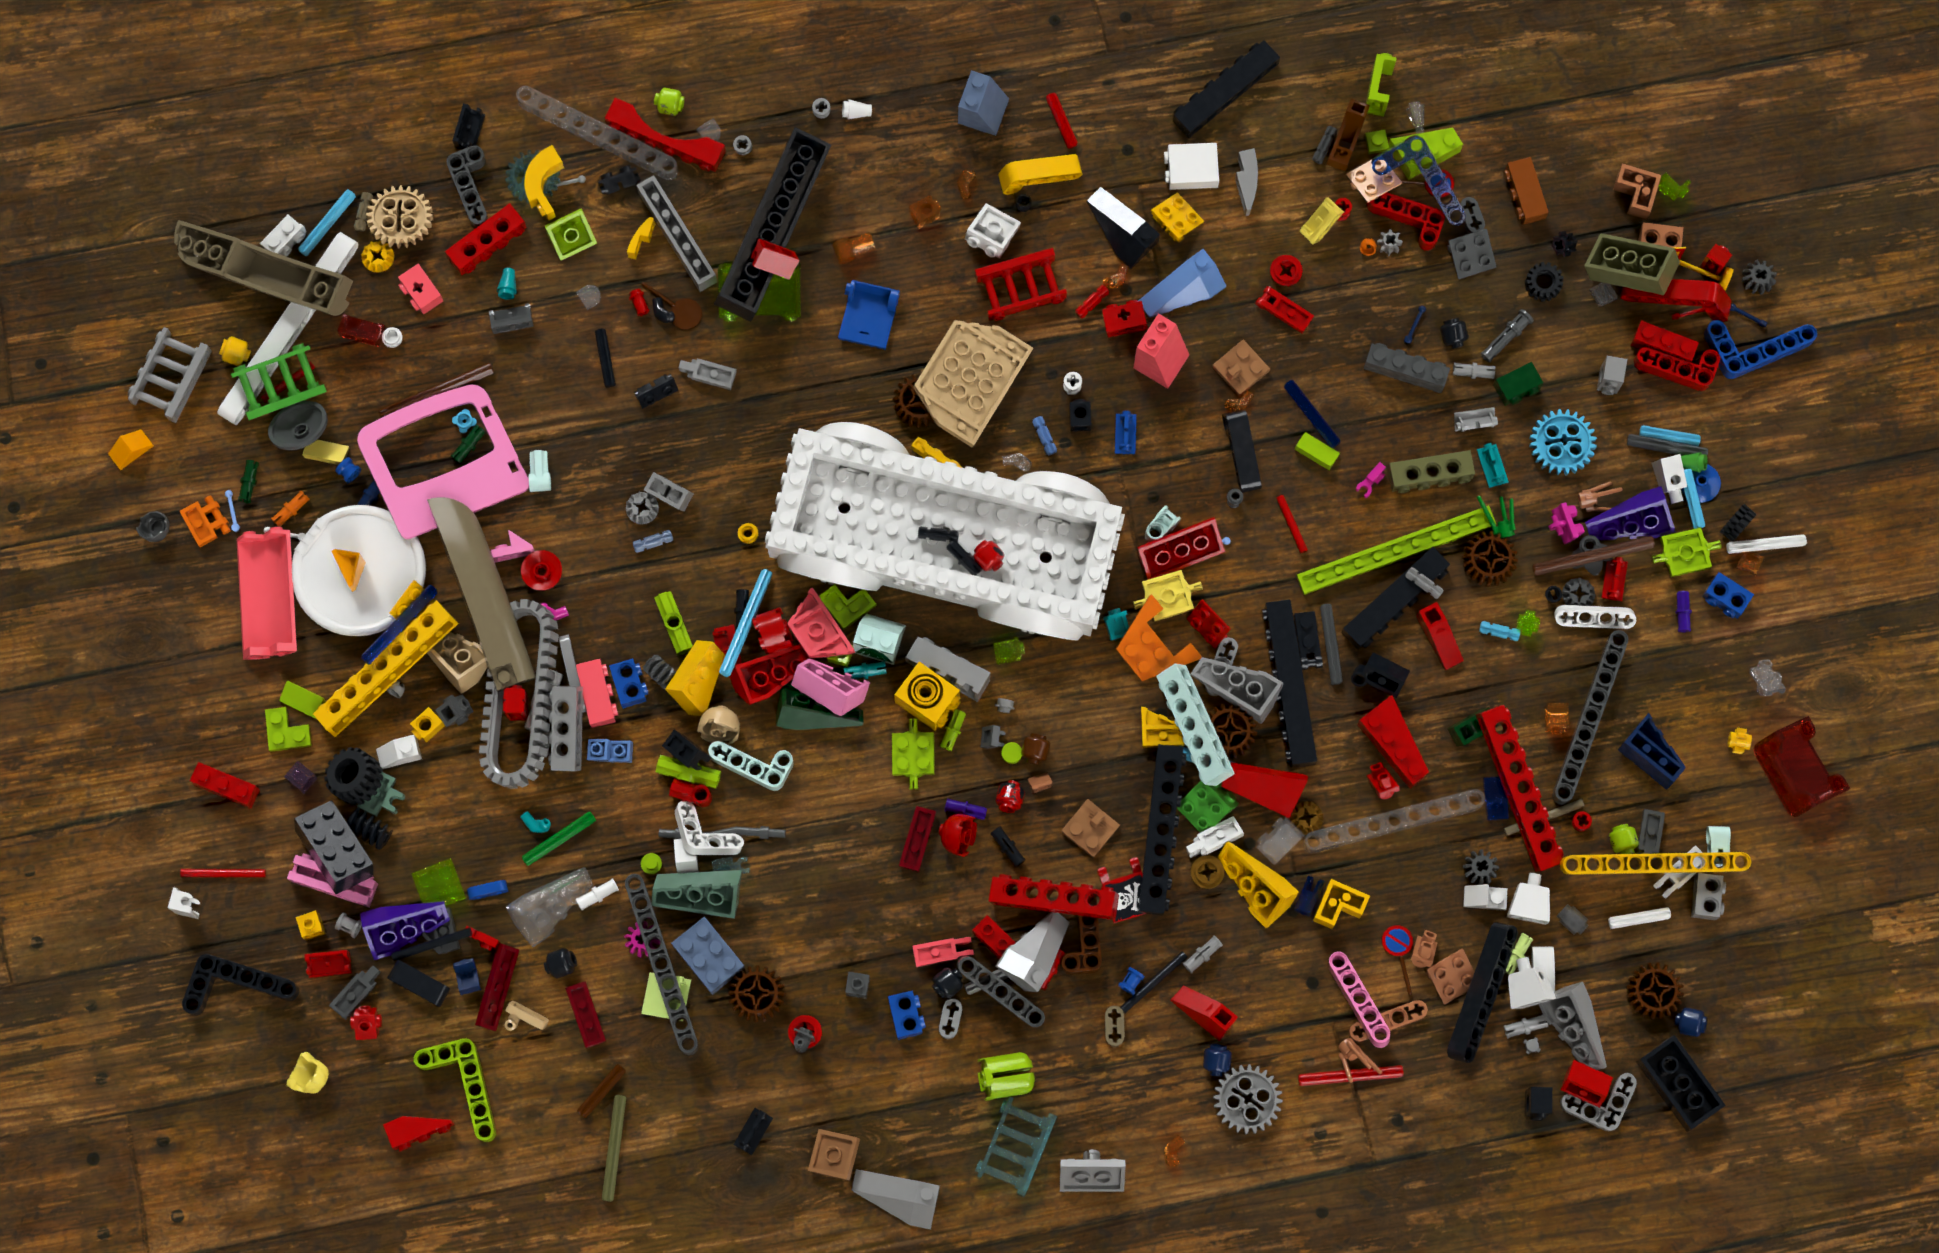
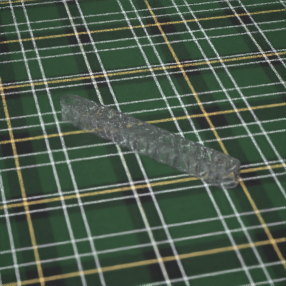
M522 86L517 90L516 97L522 109L666 180H672L677 176V162L673 157L529 86ZM525 95L531 96L527 101L522 100V97ZM542 104L549 105L546 109L539 108ZM559 113H566L564 118L557 117ZM578 121L584 122V125L581 127L575 126ZM596 130L602 131L598 136L592 134ZM613 139L620 140V142L615 145L610 143ZM630 148L638 149L635 153L628 152ZM650 156L656 158L653 162L646 161ZM667 165L673 166V169L670 171H665L664 167Z
M1473 789L1312 831L1306 835L1303 847L1308 853H1317L1479 810L1484 804L1485 795L1482 791ZM1469 797H1478L1479 804L1473 805L1469 801ZM1456 801L1459 804V809L1452 810L1449 802ZM1429 807H1437L1439 815H1432L1429 812ZM1414 811L1418 813L1419 820H1411L1409 812ZM1396 817L1399 820V825L1392 826L1389 823V818ZM1370 822L1377 823L1379 830L1371 831L1368 824ZM1351 827L1358 829L1359 835L1356 837L1351 836L1348 829ZM1336 833L1339 840L1337 842L1330 841L1328 834ZM1308 839H1317L1319 845L1311 847L1308 844Z

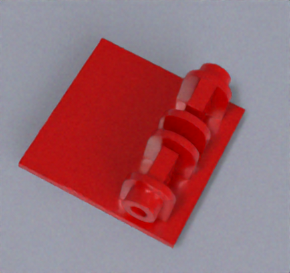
M1203 599L1187 618L1191 626L1214 649L1218 647L1224 638L1228 637L1227 634L1231 630Z

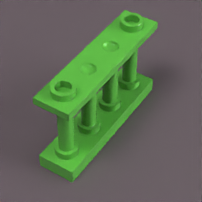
M304 343L293 346V351L247 368L245 364L233 368L234 372L230 374L232 378L239 377L250 405L248 407L249 411L245 412L248 420L327 392L324 384L319 385V382H316L305 354V351L310 350L309 345L304 346ZM296 354L308 383V389L302 392L296 389L285 358ZM278 362L289 391L287 393L288 397L283 399L277 396L266 365ZM255 369H258L269 397V404L263 406L257 403L246 374Z

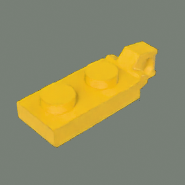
M917 437L911 445L910 449L924 459L925 457H932L937 462L944 464L945 462H952L957 464V467L962 468L957 461L950 460L944 456L942 451L932 448L927 444L926 440Z

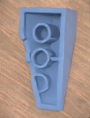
M1202 249L1138 301H1142L1144 312L1151 318L1157 316L1158 313L1161 315L1179 307L1211 299L1227 286L1216 264L1206 251Z

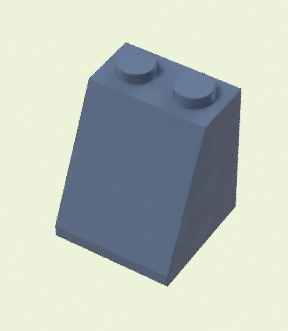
M971 70L958 106V124L996 136L1009 98L990 76Z

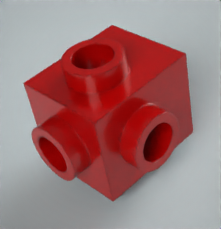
M361 1006L350 1017L351 1029H355V1039H377L379 1027H382L381 1014L378 1015L377 1008Z

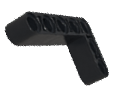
M204 954L196 962L182 1001V1007L192 1016L202 1014L216 978L286 1001H292L298 997L299 987L289 979L210 954ZM212 960L213 966L209 970H204L203 965L205 961ZM227 966H232V974L224 976V969ZM251 972L253 974L252 980L245 983L243 980L244 975ZM272 979V987L264 989V981ZM205 980V987L202 990H197V982ZM287 985L293 986V991L290 995H284L283 989ZM197 1000L198 1007L195 1010H190V1002Z

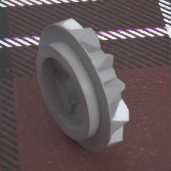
M639 491L631 495L626 502L627 516L637 524L650 523L656 518L659 511L656 498L648 492ZM645 500V507L648 510H643L639 514V509L636 505H641Z

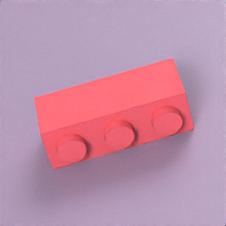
M600 659L576 664L580 685L583 687V698L591 728L615 723V716L618 715L616 703H611L610 696H613L611 683L607 684L605 677L609 676L606 664H602Z

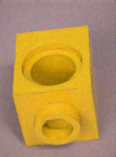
M429 707L410 723L414 728L411 732L418 740L423 738L426 743L445 727L441 719ZM424 722H431L430 729L426 731L421 730V725Z
M316 910L296 917L301 936L306 941L326 934L321 916Z

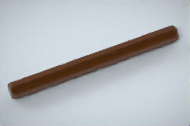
M489 362L385 406L378 410L379 415L382 418L421 400L463 387L493 374V367Z
M1652 536L1535 563L1532 565L1534 575L1538 576L1655 547V542Z

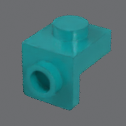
M1120 608L1108 611L1109 615L1103 618L1110 641L1122 638L1129 625L1126 618V610L1121 611Z

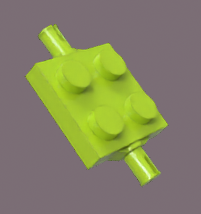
M1701 528L1661 536L1660 541L1663 552L1662 554L1652 555L1651 560H1653V564L1665 561L1671 577L1710 569L1712 567L1709 557L1710 551L1721 549V542L1718 540L1708 543L1703 536Z
M915 718L914 726L913 719H909V731L905 733H892V775L910 777V790H918V777L935 775L934 732L918 731V719Z

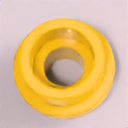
M751 523L741 525L738 529L740 541L745 544L755 542L758 538L757 527ZM746 531H751L752 535L750 537H746L744 533Z

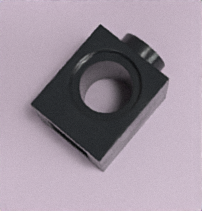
M1076 399L1070 402V432L1091 431L1090 402H1086L1084 399ZM1082 411L1086 416L1084 418H1077L1075 413Z

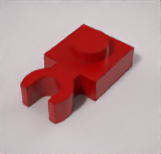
M471 928L473 935L470 938L480 942V947L491 951L492 948L497 950L498 943L501 944L499 940Z

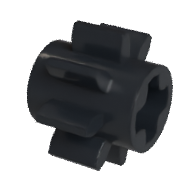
M1566 231L1559 232L1558 236L1553 237L1552 247L1556 251V255L1563 254L1566 257L1570 256L1571 252L1577 250L1578 240L1573 236V233L1567 234Z

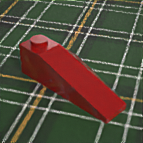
M799 644L735 665L729 677L735 692L748 705L768 699L794 678L797 665L809 659V657Z

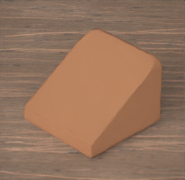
M1042 773L1028 779L1032 793H1037L1052 786V780L1048 773Z

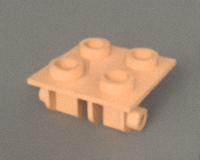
M1381 155L1346 174L1351 180L1350 185L1352 189H1357L1367 203L1402 184V181Z

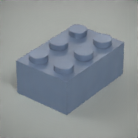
M705 916L671 943L712 995L730 982L735 975L737 976L740 970L745 969L743 963Z

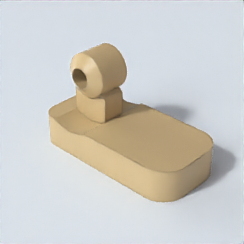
M515 1001L509 1002L505 1010L510 1013L508 1020L505 1022V1028L508 1031L516 1029L520 1019L542 1030L546 1028L549 1019Z

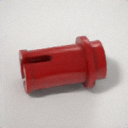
M641 289L631 291L629 293V300H632L637 315L643 316L649 313L650 310L644 299L645 293Z

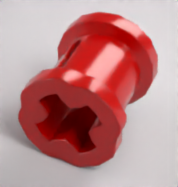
M1339 198L1335 204L1338 207H1343L1345 212L1337 221L1342 222L1350 216L1352 204L1347 198Z

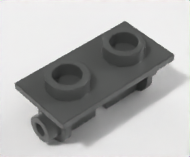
M800 1027L799 1030L794 1028L796 1035L794 1039L795 1049L803 1053L807 1050L810 1041L815 1043V1037L812 1031Z

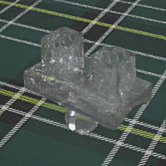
M1769 659L1760 660L1757 667L1750 668L1749 673L1758 684L1757 692L1759 695L1770 697L1776 692L1785 693L1786 688L1781 682V674L1772 670L1773 664Z

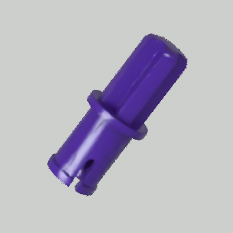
M1678 591L1677 610L1675 611V614L1678 616V632H1691L1690 614L1692 610H1690L1689 592Z
M947 798L944 811L965 814L984 820L987 808L968 804V801L964 803Z

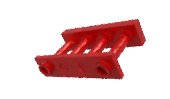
M1053 248L975 269L976 282L985 284L992 310H988L987 313L988 320L999 321L1004 319L1006 315L1049 303L1059 304L1067 298L1066 289L1058 290L1051 267L1052 262L1055 261ZM1033 267H1043L1051 293L1039 296L1031 271ZM1018 271L1024 273L1031 299L1019 301L1012 278L1013 273ZM994 278H1004L1012 304L1000 307L992 282Z

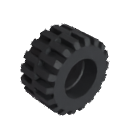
M349 747L347 751L343 749L339 755L335 754L333 756L334 759L328 762L329 767L325 769L327 776L324 777L325 782H327L326 787L345 803H350L351 805L358 803L361 805L364 804V800L369 801L372 795L375 796L378 793L376 790L382 785L380 781L383 780V775L380 773L383 770L379 766L380 763L360 748L354 749ZM359 769L356 778L349 783L352 774Z

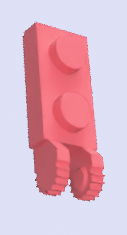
M971 937L951 938L913 945L916 967L958 960V958L974 955V951L970 949L957 952L955 946L969 944L972 942Z

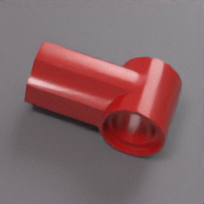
M674 778L670 787V797L694 803L699 807L710 805L712 794L706 786ZM700 792L707 793L704 800H697V795Z

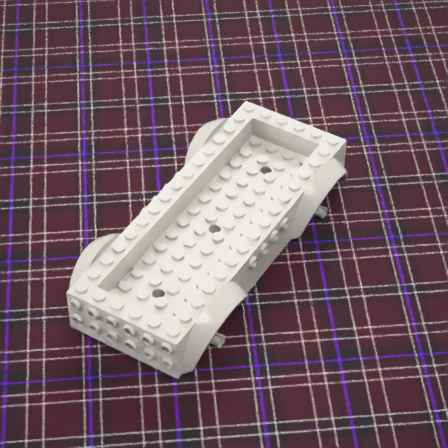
M831 423L821 427L816 432L799 428L798 433L793 434L791 442L793 452L792 454L788 453L786 460L787 473L783 472L781 478L782 492L777 493L775 501L777 511L772 512L770 519L771 532L767 531L765 537L769 557L777 559L779 568L819 579L821 582H828L831 585L836 583L871 591H877L884 585L977 608L979 617L1021 629L1025 633L1029 631V634L1038 633L1078 641L1082 635L1091 636L1092 629H1097L1100 616L1097 609L1101 610L1105 593L1102 592V589L1107 590L1110 576L1107 570H1112L1115 556L1112 550H1117L1120 536L1117 531L1122 530L1125 514L1121 513L1122 507L1110 504L1106 496L1089 482L1069 474L1049 471L1028 473L1014 481L997 477L996 473L989 471L985 473L977 472V469L973 467L960 468L952 462L940 463L932 457H925L924 459L911 456L903 444L888 433L859 423ZM841 504L850 505V511L843 514L839 511L838 507ZM922 526L928 527L927 529H947L948 532L950 530L958 531L957 543L967 553L970 552V556L973 559L974 549L984 540L987 542L994 541L1005 554L1002 560L1004 564L997 571H993V569L984 571L982 569L979 574L977 573V576L971 575L962 565L958 564L959 561L947 550L946 547L950 543L949 540L944 542L929 540V538L919 539L918 529ZM1048 553L1052 556V559L1048 563H1043L1040 560V555Z

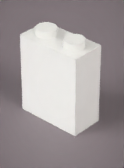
M1217 143L1168 145L1167 152H1164V164H1168V171H1165V183H1169V190L1218 188Z

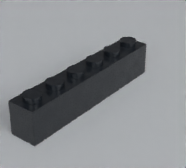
M1265 40L1260 44L1255 43L1249 49L1247 55L1239 56L1230 69L1228 67L1219 74V78L1215 81H1209L1204 86V90L1201 93L1196 92L1190 97V102L1185 106L1180 105L1174 111L1173 122L1189 139L1279 64L1280 56Z
M1432 547L1411 567L1434 582L1437 578L1442 580L1449 573L1447 569L1450 563ZM1408 570L1343 628L1341 633L1357 650L1362 647L1366 649L1374 641L1373 637L1377 633L1383 634L1389 628L1387 624L1392 619L1397 621L1404 614L1402 611L1407 606L1411 608L1419 600L1417 597L1422 592L1424 594L1427 593L1417 586L1414 580L1411 581L1406 578Z

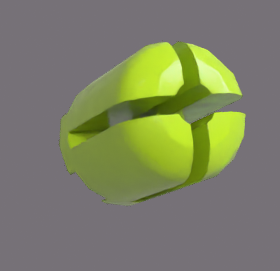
M1018 1052L978 1059L977 1062H981L982 1069L978 1073L980 1090L986 1092L987 1097L984 1099L985 1101L1023 1095L1032 1091L1035 1082V1075L1032 1072L993 1078L1029 1071L1033 1068V1065L1027 1054Z

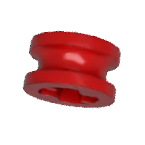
M1584 811L1576 813L1572 818L1573 828L1580 832L1586 831L1592 824L1591 816ZM1577 817H1579V819L1581 817L1586 818L1584 822L1587 823V825H1578L1579 821L1577 820Z

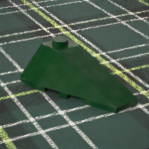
M787 683L780 689L776 711V726L806 730L863 726V710L855 707L844 715L839 716L822 704L817 703L811 697L801 693L791 684Z

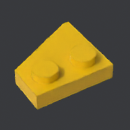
M1141 707L1142 748H1157L1158 744L1184 747L1183 735L1176 726L1175 721L1169 720L1164 715H1158L1149 711L1146 707Z

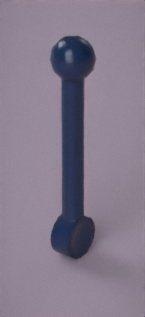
M1731 303L1730 311L1740 313L1755 321L1761 327L1765 328L1768 323L1746 313L1737 308L1734 303Z
M1423 305L1419 306V312L1408 336L1404 338L1406 344L1412 342V335L1422 313L1426 312V307Z

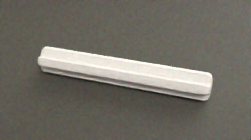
M1803 534L1729 542L1726 548L1727 552L1731 554L1800 547L1806 545L1807 540Z

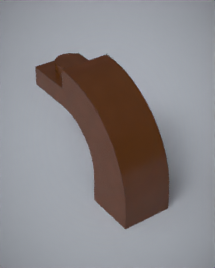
M1354 99L1350 100L1326 165L1346 171L1370 105Z

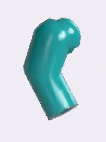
M529 811L520 817L531 832L545 833L550 829L551 822L547 818L535 820Z

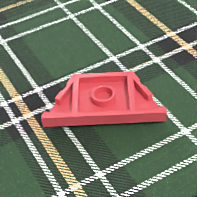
M812 587L808 591V595L803 603L801 602L798 606L797 612L792 615L787 623L789 629L810 659L855 653L854 648Z

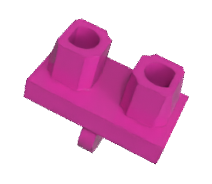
M1565 502L1551 510L1553 516H1551L1553 523L1548 526L1549 530H1556L1558 536H1561L1564 545L1571 543L1585 532L1582 524L1574 525L1572 518H1575L1578 513L1575 505L1567 506Z

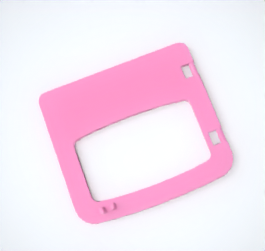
M466 385L406 406L363 427L358 434V447L401 537L404 539H412L437 528L427 499L437 497L454 499L463 503L475 513L524 493L529 489L527 474L495 412L492 402L486 391L478 385ZM465 404L474 405L491 439L494 450L465 466L433 479L403 488L397 487L377 447V440L408 424L438 412ZM488 407L492 416L485 418L482 408ZM513 461L518 469L514 473H512L508 463Z

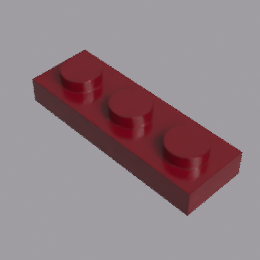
M916 806L899 867L915 872L920 871L936 811Z
M586 981L565 988L586 1049L607 1042Z

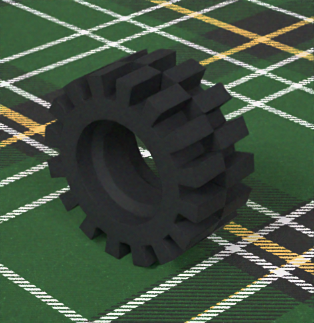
M1541 262L1540 265L1535 264L1529 270L1525 280V289L1529 291L1528 295L1530 297L1533 295L1535 300L1539 298L1541 302H1544L1545 299L1550 301L1558 295L1563 286L1562 281L1564 278L1561 276V270H1557L1556 265L1552 267L1549 262L1547 265ZM1541 275H1546L1551 279L1552 285L1547 289H1543L1538 286L1537 278Z
M1743 504L1721 529L1720 533L1733 542L1757 514L1747 505Z

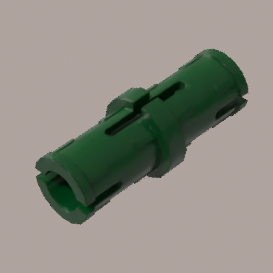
M476 424L467 437L462 438V443L450 457L461 464L470 451L476 449L475 445L486 434V431L481 427L479 428V425Z
M246 460L244 475L240 479L241 489L238 497L240 502L243 499V503H251L253 488L257 484V480H255L259 466L257 461L254 464V460Z

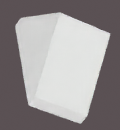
M674 839L677 873L699 872L697 855H692L685 851L682 839Z

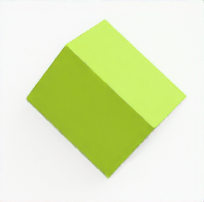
M582 209L545 225L547 235L561 261L597 244Z

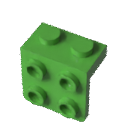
M1200 781L1181 800V806L1177 807V809L1201 833L1217 825L1239 803L1236 801L1233 793L1221 787V783L1217 786L1205 785Z

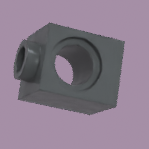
M848 972L846 996L867 999L870 975Z

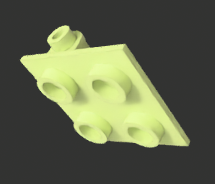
M650 972L641 1014L669 1019L655 974ZM676 976L686 1005L691 980L685 979L682 976ZM671 979L663 982L664 989L669 990L674 986V981ZM674 999L670 1002L669 1007L676 1010L680 1007L681 1001Z

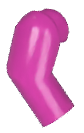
M541 603L542 606L552 612L555 616L553 618L555 621L569 616L565 606L554 610L546 603Z

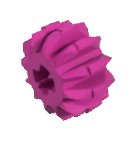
M644 921L643 928L647 929L648 923ZM636 922V930L632 927L628 928L632 935L626 934L624 936L625 939L631 940L625 943V946L632 947L630 949L631 954L638 950L637 956L639 958L642 957L643 951L649 957L644 942L640 944L639 940H637L642 935ZM657 939L652 940L649 947L656 949L653 944L660 945V941Z

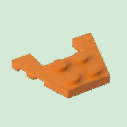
M1152 594L1148 596L1143 607L1116 647V651L1141 681L1157 676L1175 663L1186 665L1202 658L1192 643L1186 645L1173 656L1147 622L1163 610V607Z

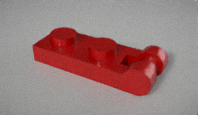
M1266 286L1263 290L1264 294L1256 300L1255 304L1303 334L1313 320L1314 315L1273 288ZM1270 298L1275 300L1273 305L1268 302Z

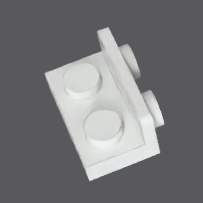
M287 214L260 244L266 250L287 257L292 250L291 248L305 238L307 231L302 224H299Z

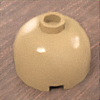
M726 706L712 707L702 714L697 732H701V738L710 743L729 741V744L737 741L739 737L740 723L737 715Z

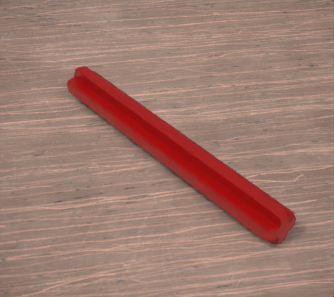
M1401 1065L1378 1067L1382 1074H1378L1373 1068L1350 1070L1353 1081L1398 1078L1404 1075ZM1345 1070L1298 1075L1300 1086L1349 1082Z

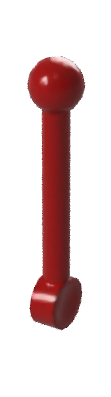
M1699 308L1680 314L1676 313L1671 317L1672 320H1676L1684 316L1704 312L1705 310Z

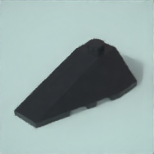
M1102 187L1087 200V204L1104 231L1105 237L1109 240L1115 255L1129 269H1132L1159 243L1160 234L1152 226Z

